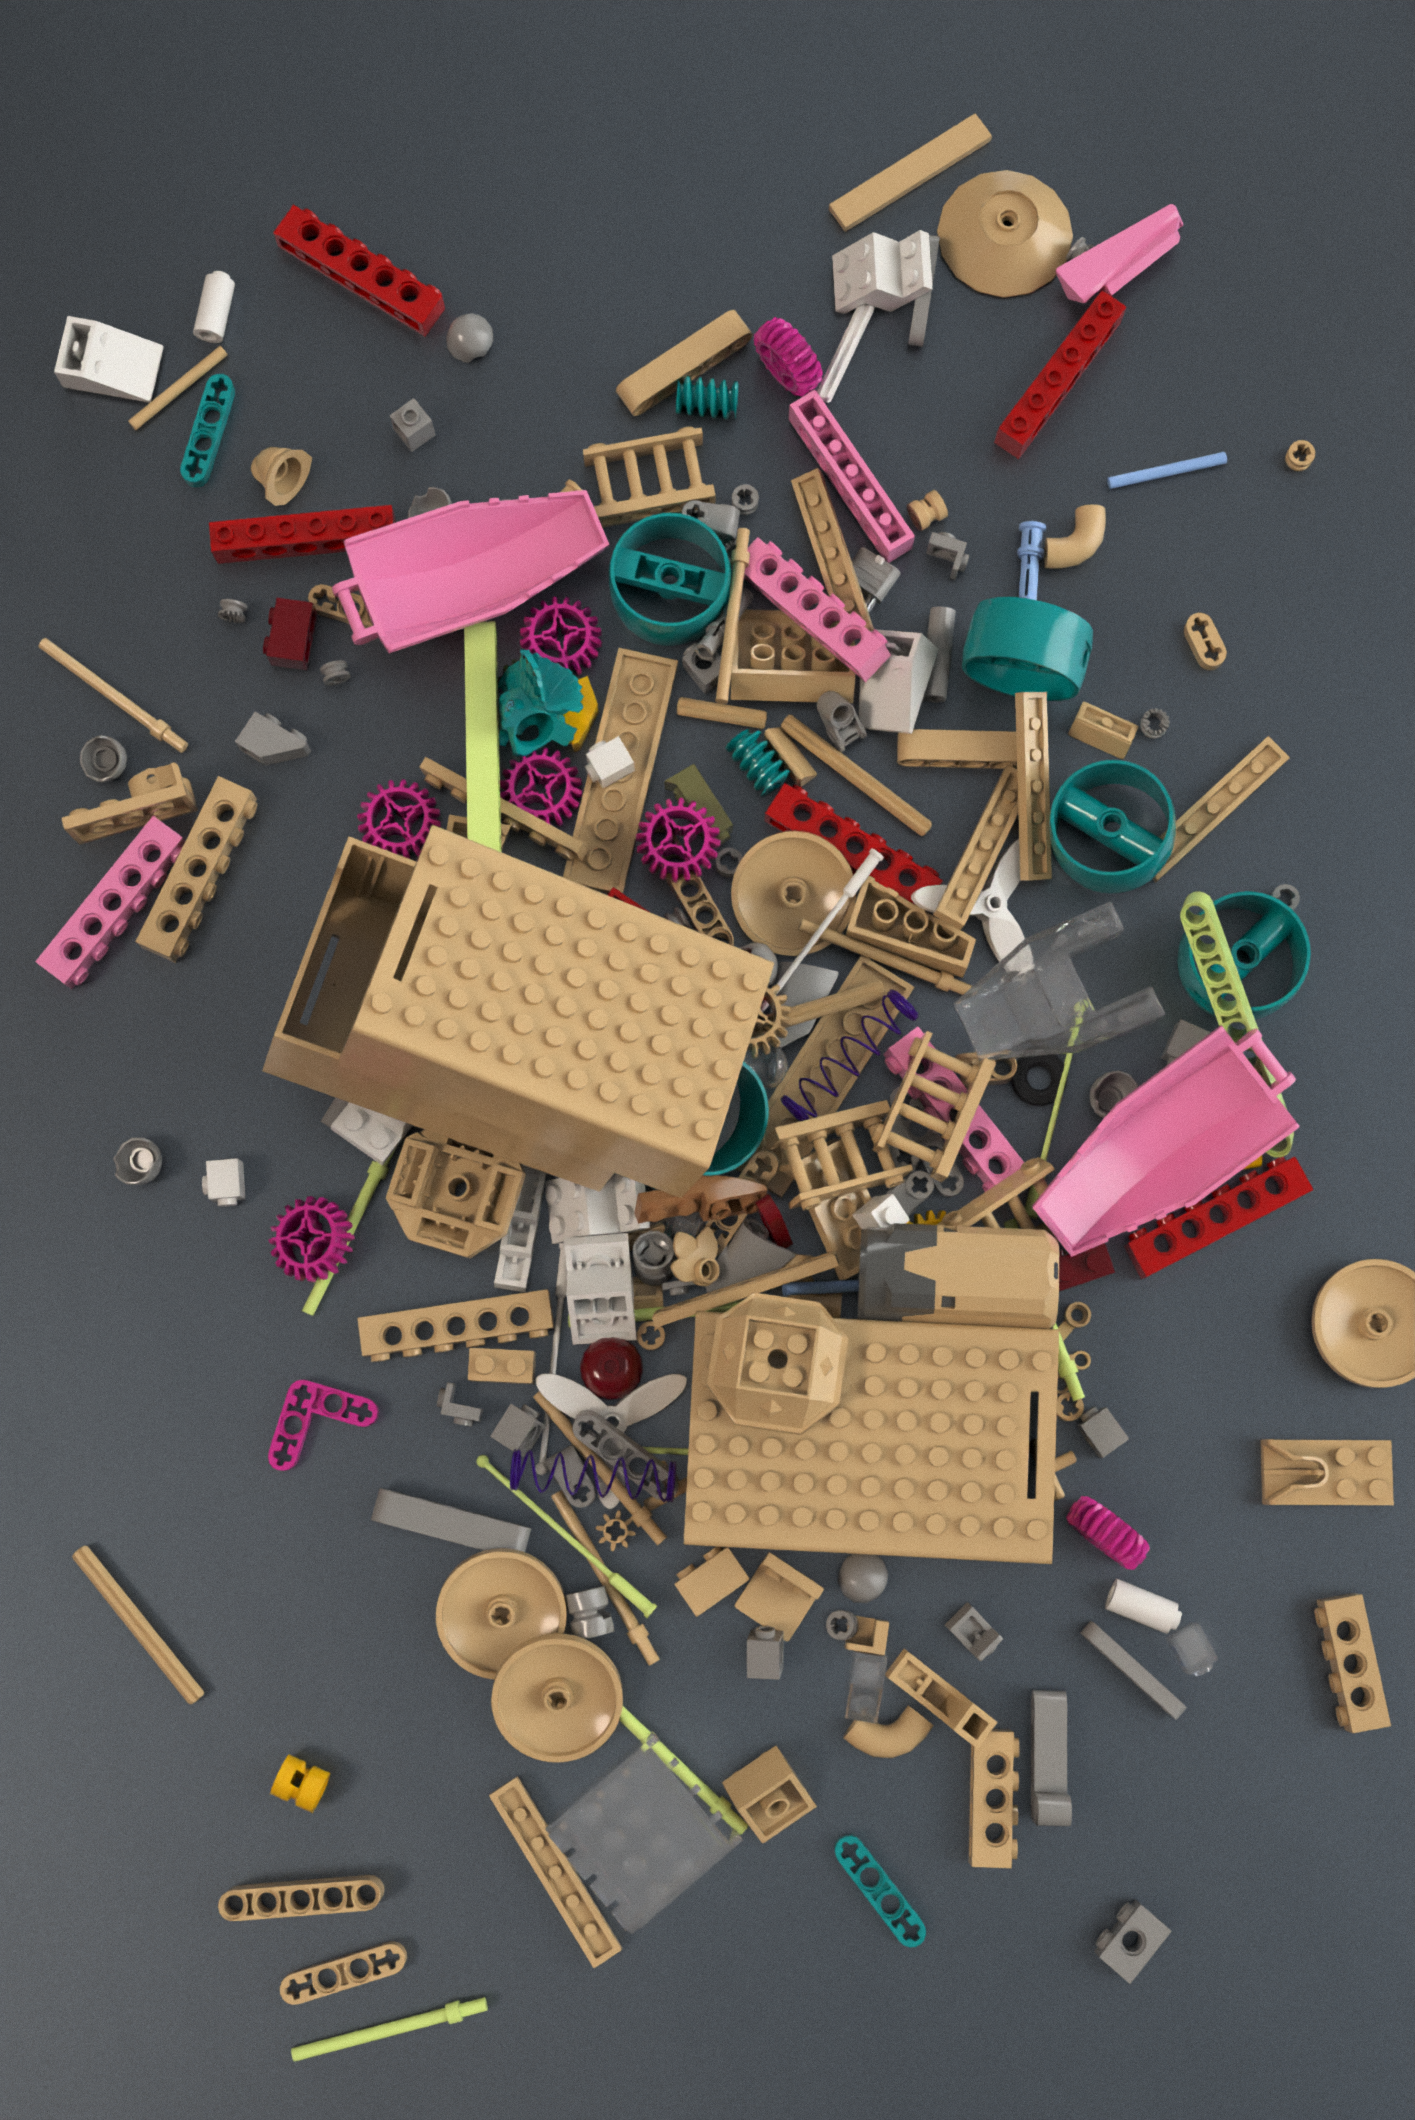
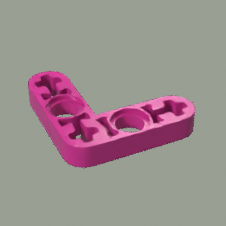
M308 1380L295 1381L288 1389L268 1452L270 1465L280 1471H287L296 1466L313 1413L356 1426L368 1427L373 1425L379 1417L378 1405L371 1399ZM304 1385L308 1386L307 1392L311 1393L310 1400L304 1399L301 1406L302 1409H307L306 1415L299 1411H289L290 1405L298 1406L299 1397L295 1395V1391L297 1389L302 1390ZM332 1394H337L342 1399V1407L335 1413L329 1412L325 1407L326 1398ZM349 1398L354 1399L351 1406L363 1408L365 1403L369 1404L368 1410L372 1411L371 1418L365 1417L364 1421L361 1422L359 1421L360 1415L349 1412V1418H345L344 1414L349 1406ZM291 1416L299 1417L302 1422L300 1432L294 1435L289 1434L285 1430V1422ZM281 1435L286 1439L298 1440L296 1446L289 1444L287 1454L291 1455L292 1458L291 1461H285L283 1466L279 1464L280 1459L275 1457L276 1452L283 1451L286 1442H279Z

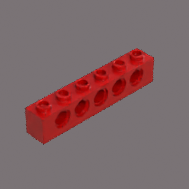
M293 204L273 232L278 247L424 337L427 336L445 310L442 293L431 284L426 286L419 282L416 276L409 270L402 269L401 271L393 266L386 256L382 254L375 255L370 252L360 240L355 238L351 240L344 236L337 226L331 223L326 225L319 220L315 213L307 208L302 210ZM310 236H318L313 241L306 240ZM334 251H342L338 256H331ZM359 266H367L363 271H355ZM384 281L392 282L389 286H380ZM409 296L417 297L412 302L404 301Z
M1103 290L1099 293L999 426L994 441L995 444L1017 459L1022 456L1120 325L1126 310L1125 305Z
M392 505L209 522L211 552L218 564L346 552L344 540L396 523V517Z
M784 783L765 812L764 821L781 832L804 831L828 840L844 855L853 875L870 854L871 848L875 849L884 856L883 859L888 862L889 867L885 870L874 868L869 876L873 877L876 882L884 887L895 890L899 893V896L914 905L915 903L911 899L913 892L922 887L941 885L943 882L939 878V873L927 865H924L922 868L912 861L913 857L901 849L895 851L888 847L886 840L875 833L869 835L862 831L860 824L849 817L841 818L833 813L835 810L829 804L823 801L815 802L807 797L808 793L803 788L795 784L791 787ZM798 810H805L811 817L807 821H799L794 817V813ZM824 826H831L836 830L837 834L834 837L827 838L821 834L820 829ZM850 842H857L862 846L863 851L858 854L850 853L846 845ZM903 874H909L915 879V884L909 887L904 886L900 883L899 877Z
M1284 1156L1279 1157L1266 1164L1269 1168L1268 1171L1258 1175L1257 1171L1254 1170L1239 1178L1242 1183L1241 1185L1231 1189L1227 1184L1212 1192L1214 1199L1204 1204L1200 1200L1193 1206L1184 1207L1186 1213L1177 1218L1171 1213L1167 1217L1156 1221L1158 1228L1149 1233L1144 1227L1129 1235L1128 1237L1131 1242L1123 1247L1140 1278L1144 1279L1313 1191L1314 1189L1297 1158L1293 1157L1286 1161ZM1267 1178L1277 1182V1194H1271L1266 1190L1265 1182ZM1239 1193H1245L1250 1197L1251 1205L1249 1209H1244L1238 1204L1237 1197ZM1212 1207H1217L1222 1211L1223 1221L1221 1223H1215L1210 1218L1209 1213ZM1185 1221L1191 1222L1196 1228V1234L1193 1238L1186 1237L1182 1232V1224ZM1156 1236H1162L1167 1240L1168 1249L1166 1252H1159L1155 1248L1154 1239Z

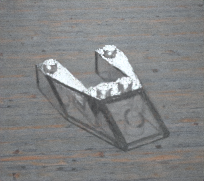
M1111 901L1027 937L953 1004L979 1061H982L984 1058L1001 1060L1079 1053L1155 1023L1165 1015L1152 986L1094 1010L1070 958L1118 938L1124 931L1121 920Z

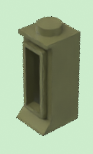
M694 764L664 781L665 790L672 791L677 801L679 798L684 799V807H688L691 801H695L696 812L700 808L705 807L707 813L704 818L709 816L715 818V823L711 827H718L719 835L713 838L720 840V845L731 838L730 834L733 833V824ZM702 832L699 833L701 839L704 840Z

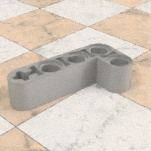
M1032 1690L1031 1818L1036 1826H1071L1072 1822L1071 1797L1067 1793L1066 1691Z

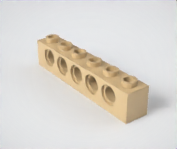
M220 776L217 777L135 941L141 948L176 963L178 957H183L189 946V940L187 939L192 929H197L203 917L201 911L206 901L210 902L216 892L217 885H215L219 874L226 872L230 863V857L228 856L233 846L237 847L240 844L244 834L242 828L246 820H250L256 812L257 798L251 790ZM227 810L234 811L231 820L227 822L220 821V816L223 812ZM211 838H220L218 847L215 849L206 848L207 842ZM206 865V872L202 876H193L195 867ZM186 892L193 893L192 900L188 904H179L182 894ZM178 920L179 926L174 932L168 933L165 931L166 924L169 921Z
M548 1289L357 1318L362 1356L371 1357V1362L390 1360V1354L399 1352L403 1353V1357L422 1355L421 1349L433 1347L435 1353L454 1350L453 1344L466 1343V1348L485 1345L486 1339L497 1338L498 1343L517 1341L516 1335L529 1333L530 1338L549 1336L548 1330H553L555 1327L550 1291ZM520 1308L526 1309L529 1313L527 1323L522 1326L514 1325L512 1322L513 1312ZM487 1313L495 1314L497 1317V1325L490 1331L483 1330L480 1325L481 1318ZM455 1318H462L465 1322L464 1332L457 1336L452 1335L449 1331L450 1322ZM423 1323H431L434 1328V1333L428 1340H421L417 1334L419 1326ZM398 1327L402 1332V1338L399 1343L390 1345L386 1340V1334L389 1329Z

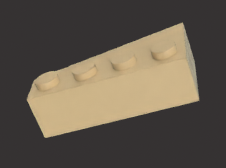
M871 876L867 877L860 888L846 931V936L914 963L939 971L943 970L963 978L967 970L976 941L975 938L941 919L939 920L926 912V910L899 896V893L895 890L879 884Z

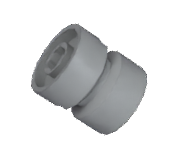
M648 1231L643 1233L636 1239L633 1245L634 1271L637 1278L643 1283L651 1286L666 1283L673 1275L670 1268L672 1262L675 1261L673 1243L662 1232Z
M605 1586L564 1595L567 1611L574 1616V1619L570 1622L574 1636L588 1639L615 1631L611 1613L605 1611V1607L609 1604Z

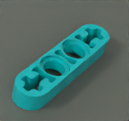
M215 374L206 383L181 463V475L184 481L191 487L199 488L208 482L233 404L235 388L231 379L224 374ZM221 384H224L227 391L220 392V405L216 402L217 393L214 388H220ZM211 410L218 411L220 413L219 420L215 423L205 422L204 416L207 412ZM201 438H208L212 441L211 447L206 451L196 449V443ZM195 457L200 459L198 467L201 474L196 473L195 477L192 478L189 470L194 471L196 469L197 461Z
M853 1834L840 1836L834 1846V1852L839 1863L897 1939L909 1948L919 1946L926 1936V1928L921 1918L863 1842ZM845 1842L849 1845L854 1843L858 1845L855 1848V1852L860 1860L865 1855L869 1859L860 1863L855 1871H852L850 1868L856 1865L849 1855L845 1857L841 1855L844 1851L842 1844ZM870 1867L876 1869L879 1873L878 1882L873 1886L864 1885L860 1880L861 1872ZM892 1894L899 1899V1908L893 1913H887L881 1908V1901L886 1895ZM906 1909L910 1912L904 1915L907 1922L911 1926L919 1925L916 1929L918 1936L914 1939L910 1935L905 1938L902 1936L906 1931L899 1920L896 1925H893L891 1922L900 1918Z

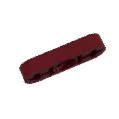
M767 1194L755 1201V1206L763 1225L769 1232L771 1241L785 1249L793 1245L783 1217L771 1196Z

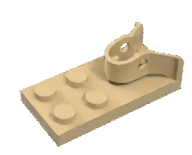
M171 763L157 768H148L131 778L128 782L131 798L122 801L115 799L102 802L100 807L90 810L87 808L71 811L69 816L62 817L61 819L64 830L80 845L143 827L152 816H155L160 821L196 812L198 807L190 781L187 778H182L180 768L176 763Z
M838 1138L827 1141L826 1144L840 1182L856 1179L842 1139ZM816 1151L802 1157L801 1159L812 1190L828 1186ZM789 1163L779 1166L780 1172L784 1171L795 1180ZM867 1189L820 1201L821 1204L819 1206L809 1209L826 1251H836L839 1266L834 1269L839 1280H846L859 1273L861 1228L852 1214L871 1199Z
M1260 1440L1262 1505H1394L1391 1440Z

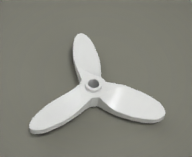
M1018 838L1007 847L998 859L969 916H976L982 921L987 942L1004 970L1012 978L1018 981H1025L1032 974V958L1019 924L1007 909V900L1020 882ZM947 885L922 887L913 892L911 899L920 908L934 913Z
M543 1373L536 1377V1386L539 1392L563 1413L574 1419L578 1413L584 1410H593L606 1420L614 1416L616 1420L614 1426L623 1433L627 1426L644 1420L668 1406L683 1392L687 1382L686 1377L680 1374L664 1375L637 1387L615 1405H606L590 1390L571 1379L552 1373ZM589 1420L587 1424L593 1425L594 1422ZM602 1429L600 1434L598 1433L597 1443H599L602 1434L606 1432L605 1429ZM609 1438L604 1442V1447L610 1453H617L622 1449V1443L616 1438ZM600 1457L613 1472L614 1466ZM617 1469L615 1475L625 1486L624 1474ZM597 1474L600 1491L604 1495L608 1486ZM609 1490L604 1498L597 1492L598 1498L608 1509L614 1508L620 1501L611 1490Z

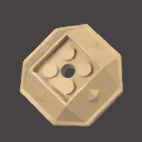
M423 1130L420 1133L417 1132L405 1138L386 1200L409 1240L471 1259L507 1235L526 1173L520 1163L431 1131ZM466 1182L467 1189L465 1193L456 1197L455 1189L457 1185Z
M754 1292L716 1319L707 1387L726 1411L734 1425L802 1435L840 1404L849 1337L820 1302ZM774 1353H782L786 1356L788 1362L785 1367L775 1369L770 1366L768 1362L769 1357Z

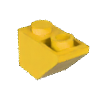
M588 676L578 680V683L582 686L580 692L584 697L580 702L584 708L579 713L568 711L563 715L565 723L577 728L574 740L568 743H571L574 752L581 750L599 714L598 703Z

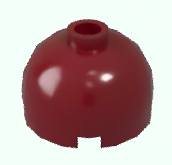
M615 1337L601 1338L591 1343L583 1353L580 1363L581 1378L587 1389L597 1397L607 1400L622 1399L640 1384L644 1371L642 1357L637 1348L629 1341Z

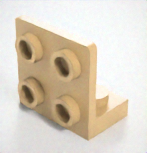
M768 1551L735 1603V1608L762 1626H771L776 1631H784V1641L788 1642L815 1599L818 1600L824 1588Z

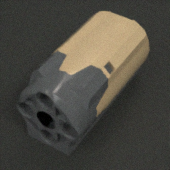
M894 1223L887 1228L867 1227L866 1229H861L858 1319L1053 1329L1057 1320L1059 1301V1244L1047 1231Z

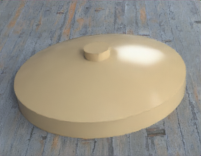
M784 831L772 834L752 846L737 866L731 888V900L735 917L742 930L753 942L766 944L776 954L798 956L812 937V935L798 930L801 920L805 919L821 925L844 894L843 889L853 877V872L844 855L832 843L818 835L804 831ZM856 894L847 899L827 926L828 929L842 934L851 919ZM818 938L807 954L817 952L831 943Z
M1368 1259L1341 1268L1323 1284L1317 1294L1312 1310V1333L1322 1358L1338 1375L1354 1384L1369 1388L1397 1386L1415 1378L1414 1271L1393 1261Z
M496 1548L476 1553L457 1565L446 1578L439 1593L436 1607L438 1635L449 1656L466 1671L493 1680L503 1660L511 1651L520 1644L537 1636L555 1633L564 1634L567 1619L564 1592L560 1582L550 1568L528 1553L507 1548Z
M569 1634L541 1635L520 1644L503 1660L493 1682L492 1712L501 1734L519 1752L546 1762L573 1761L585 1757L600 1748L616 1729L623 1706L622 1683L612 1660L592 1642Z

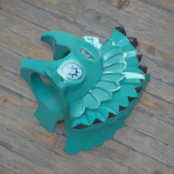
M520 650V661L513 659L511 666L506 664L503 667V676L498 678V688L504 692L500 695L499 745L506 747L508 740H510L512 755L521 757L546 745L551 740L563 746H567L570 741L574 740L577 728L565 723L563 716L568 711L579 713L584 708L580 702L584 697L580 692L582 686L578 683L579 679L572 675L573 672L568 668L562 667L559 663L550 661L548 658H542L537 652L531 654L530 650ZM537 725L539 735L536 739L521 741L516 738V735H521L527 727Z

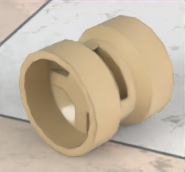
M936 490L925 494L924 499L920 501L914 500L907 504L908 514L919 531L928 528L934 520L941 521L948 517L946 505Z

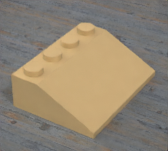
M745 610L738 621L731 673V700L817 702L825 692L835 691L849 703H853L855 673L781 610ZM837 621L833 622L829 628L836 627L838 625ZM855 640L850 644V646H855Z

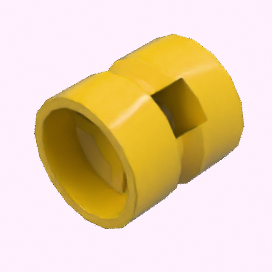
M288 1754L275 1778L270 1794L284 1801L295 1799V1806L313 1813L325 1791L331 1773L316 1766L307 1768L305 1761ZM296 1778L303 1779L299 1788L293 1785Z

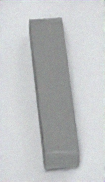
M379 1488L371 1520L484 1551L507 1548L525 1552L532 1529Z

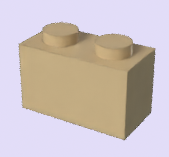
M470 1348L468 1381L534 1385L536 1352Z
M717 1546L703 1555L706 1561L695 1568L693 1564H690L676 1574L679 1580L674 1585L696 1617L750 1580L729 1547L724 1549Z

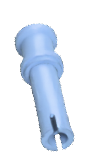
M1025 521L1019 524V531L1022 532L1021 547L1017 550L1018 558L1021 560L1019 597L1036 600L1039 561L1044 557L1045 551L1042 549L1043 533L1046 532V525L1037 521Z

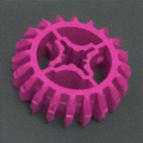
M776 317L770 321L768 320L758 328V331L754 334L756 352L760 355V360L765 364L766 369L770 371L772 376L784 386L786 391L789 390L795 396L802 397L814 390L822 381L823 371L821 363L817 360V355L812 351L811 345L805 341V338L799 334L798 330L793 328L789 322H785L784 319Z
M555 596L552 598V605L549 606L542 600L540 602L542 610L539 611L537 608L532 607L530 611L533 618L524 617L523 619L527 627L520 629V635L524 637L520 640L521 648L530 650L531 654L537 652L542 658H548L550 661L559 663L562 667L569 670L574 669L575 673L580 675L582 673L580 665L582 664L584 667L590 668L591 661L589 658L597 659L598 651L595 648L602 646V641L597 638L602 635L601 628L595 627L598 624V618L596 616L590 617L591 609L589 607L581 610L582 605L579 600L571 606L570 599L567 596L563 599V604H558V599ZM562 618L571 619L582 628L566 625ZM553 620V625L550 629L542 631V634L537 635L544 624ZM558 627H561V632L564 634L563 649H561L560 641H557V635H559ZM580 641H584L582 647L575 654L568 656L572 646L580 644ZM540 647H544L545 650H555L559 658L545 654L540 650Z
M544 747L542 755H537L535 750L531 752L530 757L521 756V762L519 763L514 759L509 761L513 770L504 769L502 772L503 776L507 779L500 780V788L504 789L500 793V798L550 825V821L555 820L556 824L561 826L563 824L561 815L569 819L572 817V812L568 807L578 809L579 802L574 798L582 797V790L576 788L582 785V780L579 777H575L578 773L577 767H569L571 763L569 757L560 761L561 754L558 750L550 757L548 748ZM536 768H549L558 774L555 775L553 772L549 775H542ZM527 773L530 782L522 789V793L516 796L517 784L521 777ZM535 779L538 784L543 785V788L545 786L547 799L543 793L539 794V791H536ZM566 782L564 796L555 805L552 795L559 789V785ZM540 803L546 810H533L523 804Z
M405 779L400 781L399 787L395 786L393 780H389V788L384 790L381 784H378L377 790L379 794L375 795L373 792H368L367 796L371 803L361 802L360 806L366 812L357 815L358 820L364 822L358 826L359 832L365 834L362 838L363 842L372 843L371 845L398 855L403 854L408 859H411L409 853L415 852L418 857L421 852L420 847L424 845L431 826L435 825L441 828V822L436 819L441 816V812L439 809L433 808L437 804L435 798H428L429 791L426 788L419 791V785L416 782H413L408 789ZM394 800H409L416 803V805L412 806L410 804L406 807H400L395 804ZM386 806L388 810L387 816L380 822V826L375 828L376 817L379 811ZM392 811H395L404 820V826L407 831H404L401 825L399 826L395 822V816ZM424 814L423 825L417 835L414 836L411 832L412 825L419 820L418 817ZM385 835L387 837L400 835L405 839V842H389L382 837Z
M679 798L678 806H673L671 799H667L666 809H663L657 803L654 805L657 814L654 815L652 812L647 811L645 818L648 822H639V829L643 832L636 834V841L642 843L637 846V853H646L641 858L643 865L653 862L649 868L651 874L657 872L660 868V879L665 880L668 873H671L672 882L677 883L678 874H683L684 880L688 882L690 881L689 872L693 871L695 876L700 877L702 872L699 866L701 865L709 870L711 863L707 858H717L718 853L712 848L720 847V840L713 838L719 835V828L711 827L715 823L713 816L704 818L707 813L705 807L700 808L697 812L695 811V801H691L688 807H684L683 798ZM673 819H686L695 825L679 826ZM662 824L667 836L660 841V846L654 849L652 838L657 828ZM672 832L675 836L679 835V839L681 836L684 837V848L682 845L677 846V842L675 845L672 844ZM702 832L704 844L700 852L694 857L689 845L696 839V835ZM676 854L686 862H670L661 856L664 855L666 857Z
M307 1196L305 1202L301 1199H295V1208L287 1205L285 1206L287 1213L285 1216L276 1215L277 1220L280 1221L279 1226L270 1227L271 1231L276 1233V1237L268 1239L270 1244L276 1246L270 1253L273 1257L278 1258L275 1263L277 1267L284 1268L286 1275L294 1276L298 1281L307 1279L309 1282H316L317 1277L323 1280L328 1279V1270L334 1274L339 1273L336 1264L338 1262L346 1264L347 1260L343 1257L344 1253L353 1252L352 1247L347 1246V1242L355 1239L353 1234L347 1233L353 1225L351 1222L345 1221L348 1215L345 1211L339 1210L338 1204L334 1202L329 1203L328 1199L324 1197H319L316 1200L313 1196ZM319 1215L324 1216L328 1220L331 1233L322 1230ZM313 1234L316 1235V1236H319V1237H315L313 1241H310L311 1244H308V1243L304 1242V1241H309V1238H310V1237L313 1238V1236H312ZM293 1245L301 1248L304 1263H300L296 1259L292 1249ZM328 1247L327 1251L322 1255L324 1249Z
M1081 1496L1077 1502H1074L1066 1516L1067 1522L1073 1529L1126 1569L1135 1570L1138 1564H1141L1147 1557L1145 1555L1150 1550L1147 1541L1122 1519L1094 1499Z

